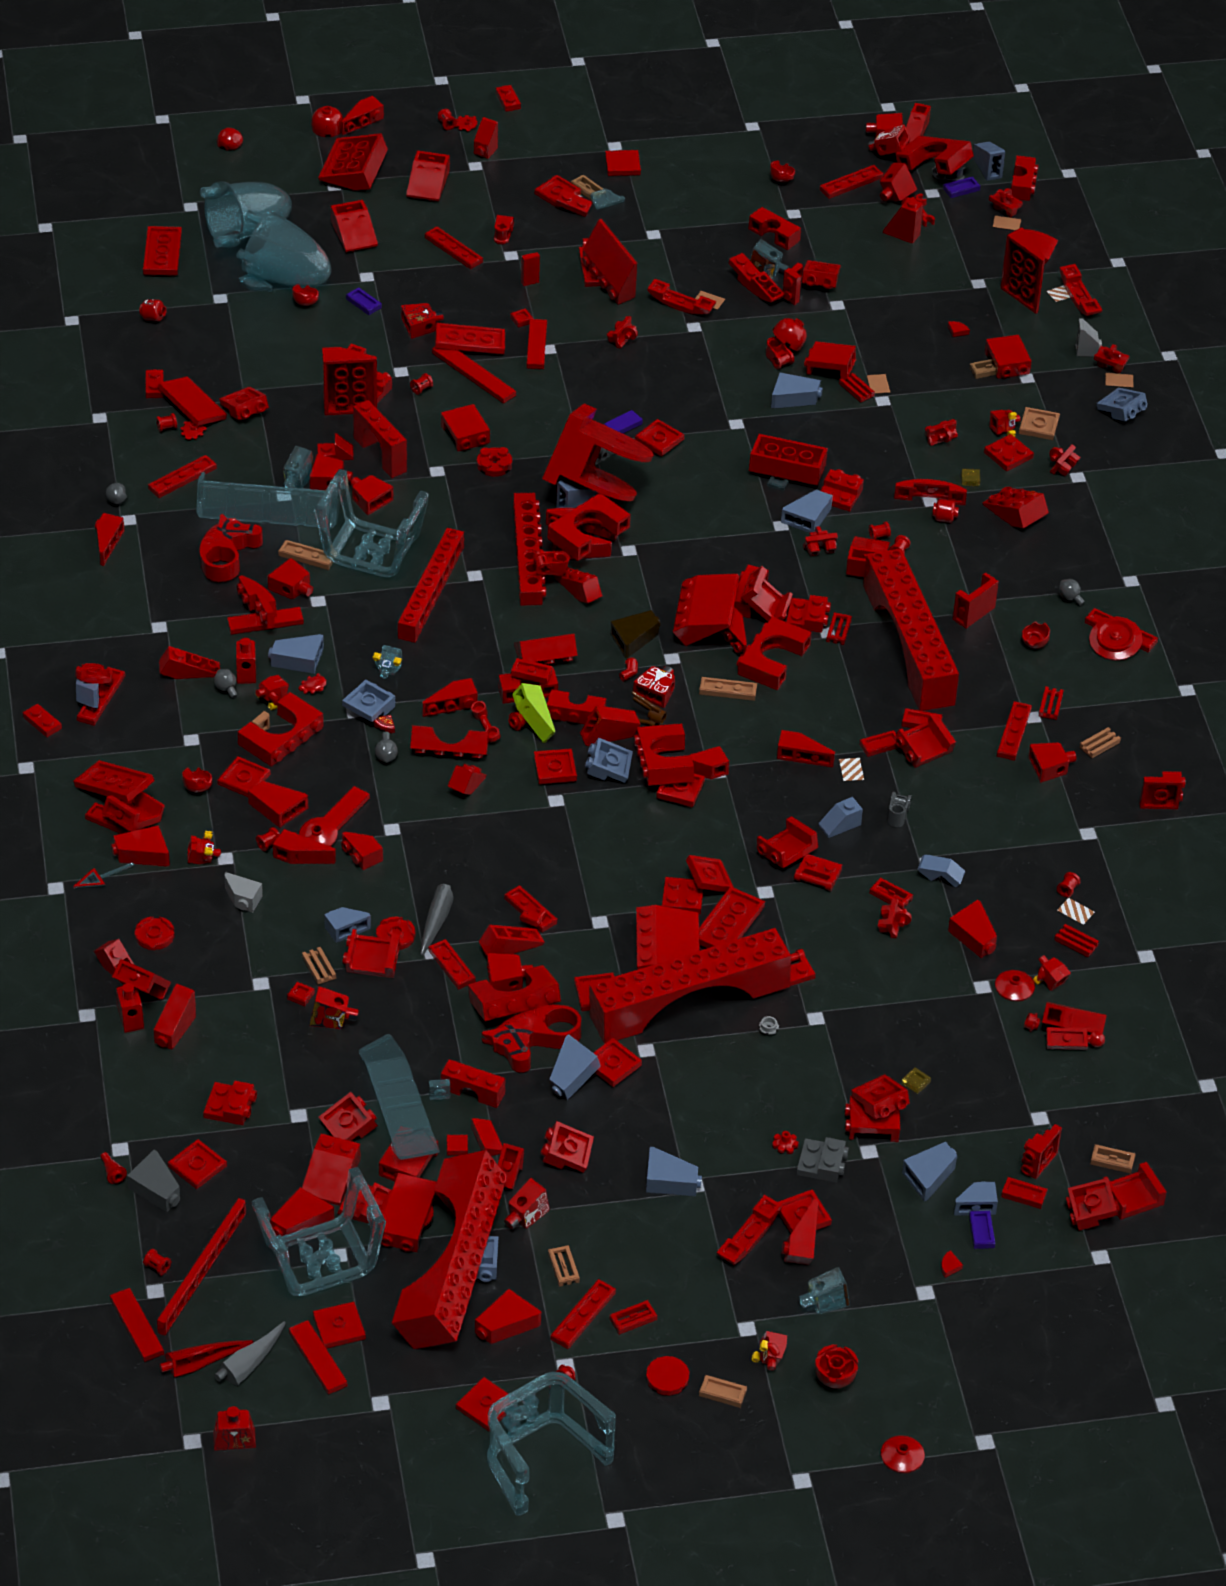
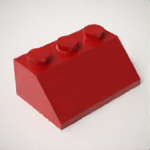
M575 634L514 642L518 658L532 662L543 661L544 664L555 663L554 659L561 658L563 662L573 660L572 656H578Z

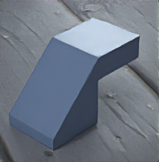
M77 679L76 701L93 708H98L99 683L85 684V682Z
M923 855L917 869L930 881L943 876L954 887L961 884L965 870L952 859L931 855Z

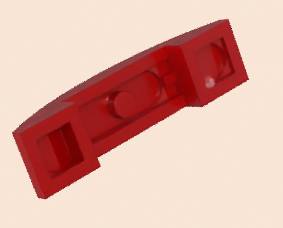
M1076 264L1060 267L1065 288L1077 309L1086 316L1101 313L1102 308L1096 298H1091L1081 281L1082 274Z
M654 279L647 288V291L660 302L686 313L709 314L716 305L715 300L700 296L697 300L670 290V284Z
M913 479L896 483L894 499L912 501V496L948 499L953 500L956 505H965L967 489L940 480Z
M764 1195L753 1208V1214L732 1239L728 1238L716 1254L733 1265L742 1260L767 1232L782 1208V1204Z

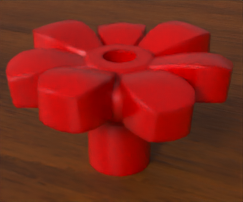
M783 1131L782 1136L779 1134L774 1136L772 1146L774 1149L778 1148L777 1151L780 1153H784L786 1150L787 1154H792L794 1148H798L799 1142L796 1141V1135H790L788 1131Z

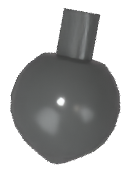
M121 483L110 484L106 489L107 500L112 504L123 503L127 498L125 486Z
M1073 579L1060 581L1059 595L1064 600H1074L1081 606L1085 601L1079 595L1081 593L1079 583Z
M219 669L214 676L215 686L220 691L228 692L231 698H235L238 695L234 689L237 681L235 675L229 669Z
M383 732L382 740L375 747V755L380 761L388 763L396 758L398 748L395 742L390 740V733Z

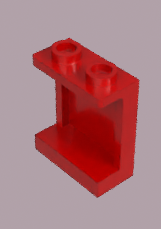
M1019 335L986 339L985 354L987 357H992L997 368L996 376L998 379L1030 374L1032 361Z
M815 341L813 348L809 350V356L805 358L804 362L807 374L811 375L814 367L840 370L841 379H848L856 362V346Z
M474 404L441 412V427L443 430H449L456 441V450L458 452L490 443V429Z
M761 566L750 573L741 598L765 620L769 621L771 617L783 621L787 615L786 611L791 604L790 600L793 594L788 592L782 595L764 579L767 569Z
M984 573L982 575L981 587L970 595L962 590L956 592L953 620L967 629L993 610L996 605L999 581Z
M937 713L930 715L928 722L907 731H904L902 728L899 729L895 737L897 746L903 750L906 759L912 763L914 768L951 753L956 744L955 739Z
M143 791L129 802L120 801L110 795L106 797L102 814L131 832L160 822L165 806Z
M792 816L786 819L787 829L768 840L762 836L757 837L758 852L782 868L818 848L817 832Z
M352 929V934L348 935L346 947H349L348 953L344 952L343 964L346 965V972L394 978L401 945L400 934L392 933L391 939L358 935L357 929Z
M122 959L119 960L112 976L124 983H131L138 990L161 1000L164 999L171 984L170 981Z
M850 1096L849 1104H845V1116H849V1120L845 1122V1132H849V1140L854 1139V1133L890 1134V1142H899L900 1109L890 1112L887 1117L874 1119L864 1112L862 1103Z
M400 1128L379 1162V1176L392 1181H396L398 1173L420 1178L432 1156L436 1157L438 1155V1141L431 1137L417 1134L412 1130Z
M1147 1162L1139 1164L1138 1172L1113 1181L1109 1180L1118 1213L1117 1216L1120 1220L1162 1206L1165 1203L1167 1192Z

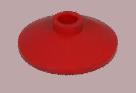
M317 817L304 823L299 835L332 846L337 840L338 830L330 819Z
M1008 970L996 978L995 988L998 994L1007 1000L1023 1001L1033 995L1035 983L1025 972Z
M894 1436L888 1439L881 1448L883 1463L890 1470L898 1473L913 1472L920 1468L924 1462L925 1453L922 1445L917 1440L908 1436Z

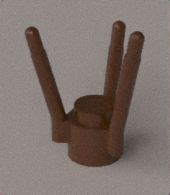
M632 691V695L635 696L633 700L650 710L647 716L650 720L639 719L640 723L650 726L662 725L666 719L667 712Z

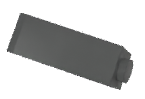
M153 1150L127 1175L129 1190L165 1212H168L179 1203L180 1187L156 1150Z

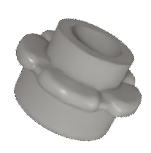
M771 1016L764 1017L759 1023L760 1031L766 1035L775 1034L776 1030L779 1029L777 1020Z

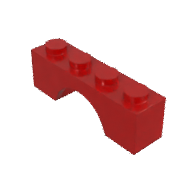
M412 725L410 748L415 749L416 753H426V750H434V754L445 755V751L453 752L452 756L464 757V753H471V757L483 758V755L488 754L489 732L469 730L463 740L455 744H448L436 736L433 727Z

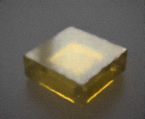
M962 469V485L980 486V469Z
M914 1068L902 1079V1084L917 1094L931 1082V1077L917 1068Z

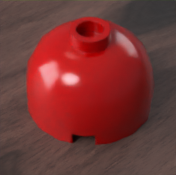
M331 106L317 109L311 120L312 131L321 137L330 134L331 137L339 135L342 132L341 121L343 116L341 112Z
M784 318L772 329L773 334L782 343L790 344L789 348L795 351H799L807 338L806 330L803 327L804 323L798 318L795 320Z
M834 1344L826 1346L817 1354L815 1360L816 1375L820 1382L827 1387L833 1389L846 1387L853 1382L858 1372V1358L846 1346L844 1348L837 1347Z

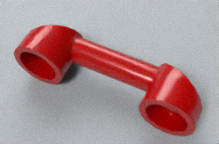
M483 701L474 702L471 705L473 716L481 721L485 732H489V742L498 740L501 735L499 729L491 726L487 719L488 711L486 704Z

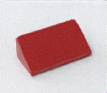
M471 1119V1128L481 1150H486L490 1156L501 1154L503 1146L491 1120Z

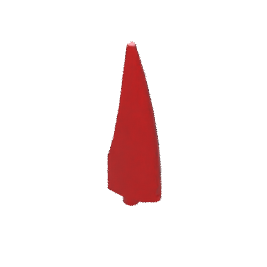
M253 1340L217 1342L168 1352L165 1354L167 1362L159 1364L161 1372L170 1370L174 1377L191 1373L252 1344Z

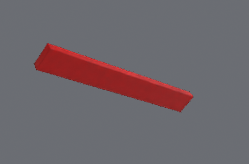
M238 1198L157 1319L159 1334L165 1336L245 1217V1200Z

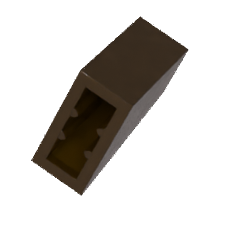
M652 610L611 621L610 635L623 656L629 658L658 636L659 627L661 626L658 616H655Z

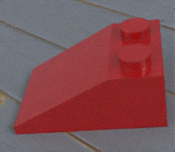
M321 1134L314 1148L302 1188L327 1203L340 1206L361 1160L360 1143Z

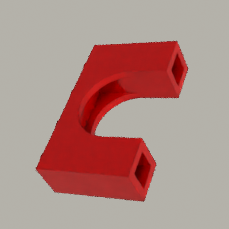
M917 136L901 152L896 153L897 162L905 163L908 170H913L926 159L936 157L934 159L937 172L948 175L953 174L974 156L970 141Z
M369 400L353 406L354 439L362 448L379 441L382 450V469L391 478L407 472V440Z
M599 493L569 513L564 514L558 520L548 525V540L579 561L591 553V539L577 529L578 526L585 523H596L618 536L630 528L631 514Z
M771 617L768 623L763 625L762 631L756 634L753 643L747 646L745 654L738 658L736 664L738 675L778 690L786 680L787 666L768 659L762 653L769 649L779 648L803 656L811 645L812 632Z
M291 692L277 701V715L294 726L292 730L283 734H272L249 722L238 731V745L271 767L324 727L323 713Z
M682 724L637 727V735H634V745L637 746V756L639 757L640 767H642L643 778L647 779L648 785L694 782V764L691 755L675 757L657 755V753L664 751L685 750V733Z
M544 965L525 969L527 987L509 992L494 989L486 979L468 984L470 1003L484 1021L560 1002L559 983Z

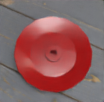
M1115 616L1097 622L1091 629L1089 640L1091 648L1097 655L1104 659L1118 661L1135 655L1141 648L1143 637L1141 629L1136 623L1127 618Z

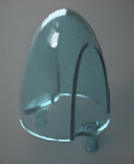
M221 181L200 189L201 197L205 198L206 222L214 238V245L217 248L221 246L226 248L235 247L240 244V240L282 225L292 210V201L289 195L283 189L270 183L242 182L229 184Z
M251 210L247 211L245 220L257 226L248 241L246 249L240 248L236 255L237 259L242 260V270L263 280L292 287L296 284H299L300 287H306V285H309V287L318 286L329 279L331 264L328 256L309 234L273 211L271 213L267 212L262 216Z

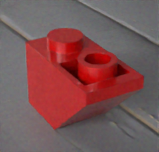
M720 746L690 754L695 774L705 776L708 779L728 775L729 760Z
M456 765L448 787L463 794L471 795L486 778V774L481 773L482 769L474 765Z
M351 832L342 833V849L344 852H348L356 865L358 864L362 870L383 861V848L373 836Z
M120 939L108 941L94 951L103 968L112 976L120 959L134 964Z

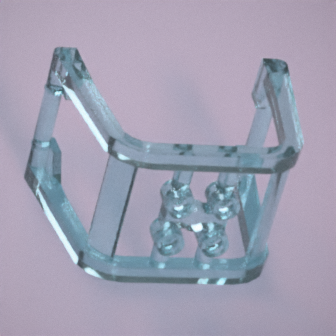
M339 469L314 509L324 554L333 563L381 577L395 576L399 572L402 560L411 544L421 533L429 493L419 491L413 502V511L409 518H404L398 529L395 530L362 521L354 515L347 471ZM337 487L346 521L332 543L328 526V515L331 508L330 497ZM354 529L367 532V534L362 536L360 545L355 548L353 558L340 554ZM375 535L385 537L379 540L378 545L373 543ZM391 540H396L391 567L380 566L383 564L384 554L390 552ZM367 553L372 555L370 563L364 561Z
M358 1167L348 1170L347 1191L341 1215L334 1220L284 1236H276L270 1224V1212L263 1197L251 1202L263 1239L275 1254L290 1294L294 1296L309 1295L358 1279L368 1274L375 1267L386 1220ZM360 1190L369 1206L367 1207L366 1215L371 1232L367 1252L351 1222ZM340 1229L358 1263V1266L344 1271L340 1266L341 1259L339 1255L335 1254L333 1250V1242L325 1236ZM318 1238L319 1250L313 1253V1248L307 1245L305 1241ZM298 1244L300 1260L306 1263L308 1276L314 1279L313 1281L298 1284L290 1266L287 1247ZM327 1261L328 1270L335 1274L322 1277L321 1264Z
M549 1372L541 1375L496 1401L488 1411L490 1447L487 1451V1464L517 1516L528 1512L529 1499L524 1493V1483L529 1481V1466L513 1446L515 1442L547 1424L557 1423L584 1444L605 1466L614 1460L616 1414L567 1374ZM549 1386L548 1412L539 1415L537 1411L539 1399L535 1396L536 1392ZM565 1389L594 1414L599 1428L606 1434L605 1446L564 1413ZM522 1401L524 1405L518 1407L517 1403ZM503 1411L506 1416L503 1418L502 1423L508 1430L507 1434L497 1419L498 1415ZM526 1419V1423L521 1425L519 1421ZM500 1451L504 1452L516 1474V1488L496 1458Z

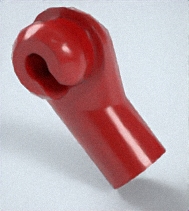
M631 657L625 661L627 669L619 673L622 681H626L637 674L638 662L635 658Z

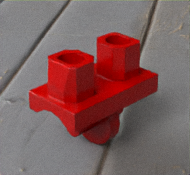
M1009 188L1004 191L999 189L994 195L989 196V201L993 202V208L996 210L1005 209L1006 215L1010 218L1016 215L1017 210L1023 205L1022 201L1012 196V190Z
M626 316L623 321H617L615 331L607 333L609 342L616 343L617 348H622L628 339L633 340L638 336L636 326L631 324V316Z
M1112 344L1110 348L1100 346L1098 352L1094 355V360L1097 361V366L1101 368L1111 365L1113 366V372L1121 373L1129 360V355L1117 351V345Z
M945 420L940 422V424L925 427V436L928 438V444L932 446L943 441L950 442L952 438L958 437L956 420Z
M1073 444L1065 453H1063L1062 448L1053 447L1050 450V460L1056 461V465L1050 470L1053 475L1058 471L1063 476H1066L1071 470V466L1074 467L1081 458L1073 452L1076 448Z
M816 526L815 532H810L809 536L805 537L803 548L808 551L810 556L819 555V548L825 547L827 554L835 553L838 535L837 533L828 534L827 530L822 531L820 526Z
M892 899L891 905H882L881 915L883 919L878 921L880 933L889 932L891 938H897L899 927L908 925L912 919L907 909H900L898 907V899Z

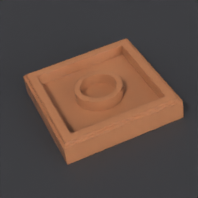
M1026 407L1019 434L1053 440L1060 413Z

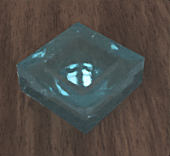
M450 1079L429 1081L430 1100L450 1099Z

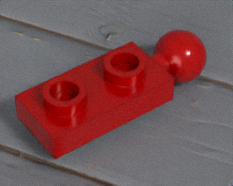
M1047 1027L1046 1029L1047 1049L1087 1050L1088 1043L1093 1047H1101L1105 1042L1103 1033L1095 1031L1091 1035H1087V1028Z

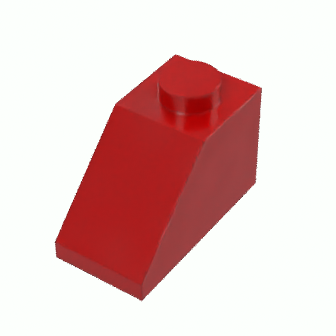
M483 117L474 139V154L489 159L498 149V122Z

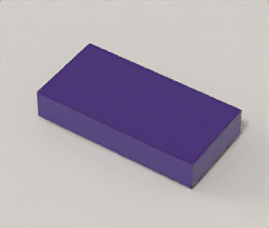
M972 176L946 183L943 189L950 198L980 191V185Z
M359 287L346 294V300L367 315H371L382 308V303Z
M631 410L604 423V425L620 433H625L642 425L643 419Z
M969 1211L974 1249L995 1248L990 1211Z

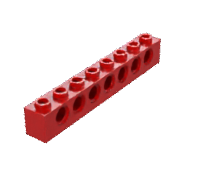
M514 493L513 508L520 606L542 605L543 598H546V587H542V585H545V575L537 574V566L533 562V555L536 552L543 551V549H539L542 548V537L538 536L541 535V524H538L540 523V512H537L539 511V500H536L535 493Z
M451 528L446 529L398 621V639L416 643L464 549L463 531Z

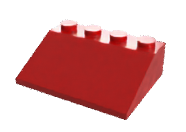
M382 133L336 138L318 177L319 180L352 190L370 189L388 150Z
M599 219L583 248L582 263L585 267L589 268L592 276L599 280L601 287L606 289L610 298L619 305L635 298L637 262L604 221Z
M1021 227L1007 235L1001 289L1036 314L1039 309L1045 258L1035 237Z
M342 347L322 348L325 415L353 414V406L367 400L377 408V357Z
M738 574L697 575L682 582L673 633L685 646L730 627L739 582Z
M660 905L636 907L638 969L700 951L698 912Z

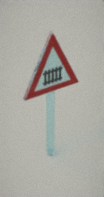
M129 863L102 875H99L95 868H93L73 888L105 886L102 878L134 866V863Z

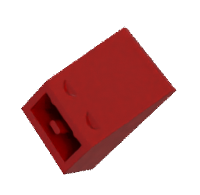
M417 151L413 161L406 197L439 201L450 171V155Z
M363 200L331 206V223L345 252L378 246L370 215Z
M1005 487L1001 492L989 496V499L982 502L985 507L1009 525L1019 528H1025L1049 513L1043 493L1014 489L1012 487Z
M855 536L849 550L846 575L864 577L866 555L888 551L890 542Z

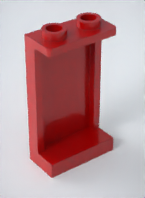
M398 1173L377 1228L378 1244L403 1249L404 1251H418L419 1239L433 1201H437L438 1198L434 1191L436 1181Z

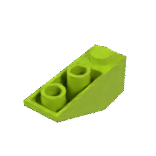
M522 683L512 694L517 710L542 742L546 743L555 733V729L541 686Z

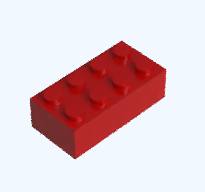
M759 434L750 454L749 471L810 485H818L826 466L828 448Z

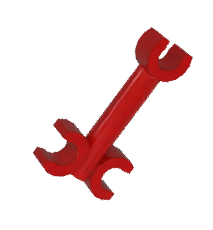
M921 193L911 197V199L922 202L923 206L927 204V199H923V194ZM905 197L904 199H902L901 205H903L909 197ZM923 209L922 225L927 227V222L934 225L935 217L928 215Z

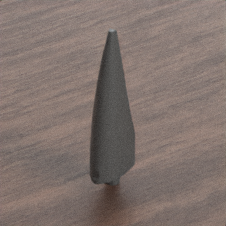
M440 884L435 890L422 937L420 955L424 956L428 946L431 945L454 901L451 886L448 884Z
M282 1322L261 1339L231 1355L222 1363L218 1372L214 1374L215 1379L221 1381L225 1378L231 1384L238 1386L270 1352L286 1322Z

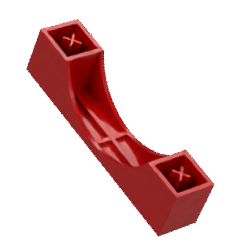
M902 549L867 554L863 586L874 611L887 609L894 620L903 647L908 687L919 711L954 706L959 672Z
M776 928L595 982L589 984L590 1018L603 1043L606 1044L612 1038L617 1041L642 1033L645 1026L661 1009L679 997L698 989L712 986H732L746 991L752 998L790 987L791 954Z
M486 1150L446 1158L443 1161L434 1191L456 1217L454 1232L447 1248L438 1261L418 1280L402 1289L392 1320L394 1327L413 1349L457 1341L507 1179L504 1171H502Z

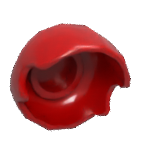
M234 128L221 130L217 138L218 147L223 146L226 151L229 149L236 150L243 143L242 134Z
M773 161L770 164V175L776 182H789L795 176V169L790 167L788 163L782 166L779 161Z
M296 284L292 288L293 299L300 306L313 305L319 299V291L309 287V285L301 288L299 284Z
M1033 622L1022 630V641L1029 648H1042L1049 641L1050 628L1046 623L1038 624Z
M186 768L182 772L183 784L190 792L200 793L208 790L212 785V775L208 771L197 768L196 771L192 772L190 768Z

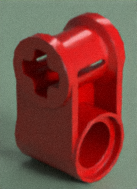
M496 216L494 241L497 244L509 242L511 232L513 231L514 217Z
M771 337L767 340L766 357L776 369H780L783 365L794 363L793 353L777 337Z
M539 551L533 555V562L537 566V574L543 576L563 575L566 573L570 559L566 552Z

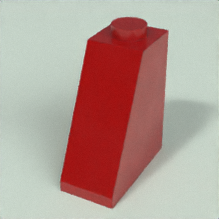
M908 198L884 228L883 233L913 244L920 236L923 203Z
M596 705L580 734L585 746H590L591 743L594 744L598 737L608 742L632 738L637 727L640 726V721L635 711Z
M261 781L248 790L249 804L279 828L308 809V795L265 781Z
M159 825L113 836L114 844H111L113 856L117 855L119 863L170 866L169 851Z
M976 900L950 918L948 932L980 958L991 954L995 950L997 935L979 900Z
M179 984L175 985L154 1028V1042L156 1044L173 1050L196 1018L195 990Z
M300 1187L270 1219V1233L278 1239L289 1242L333 1222L334 1206Z
M508 1289L475 1319V1333L480 1339L493 1344L539 1327L541 1325V1311Z

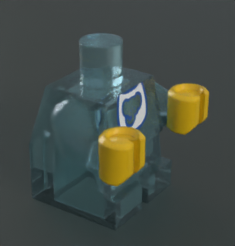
M383 645L381 653L374 652L372 657L376 667L381 672L380 676L385 679L388 677V674L394 675L400 669L403 659L401 649L391 648Z

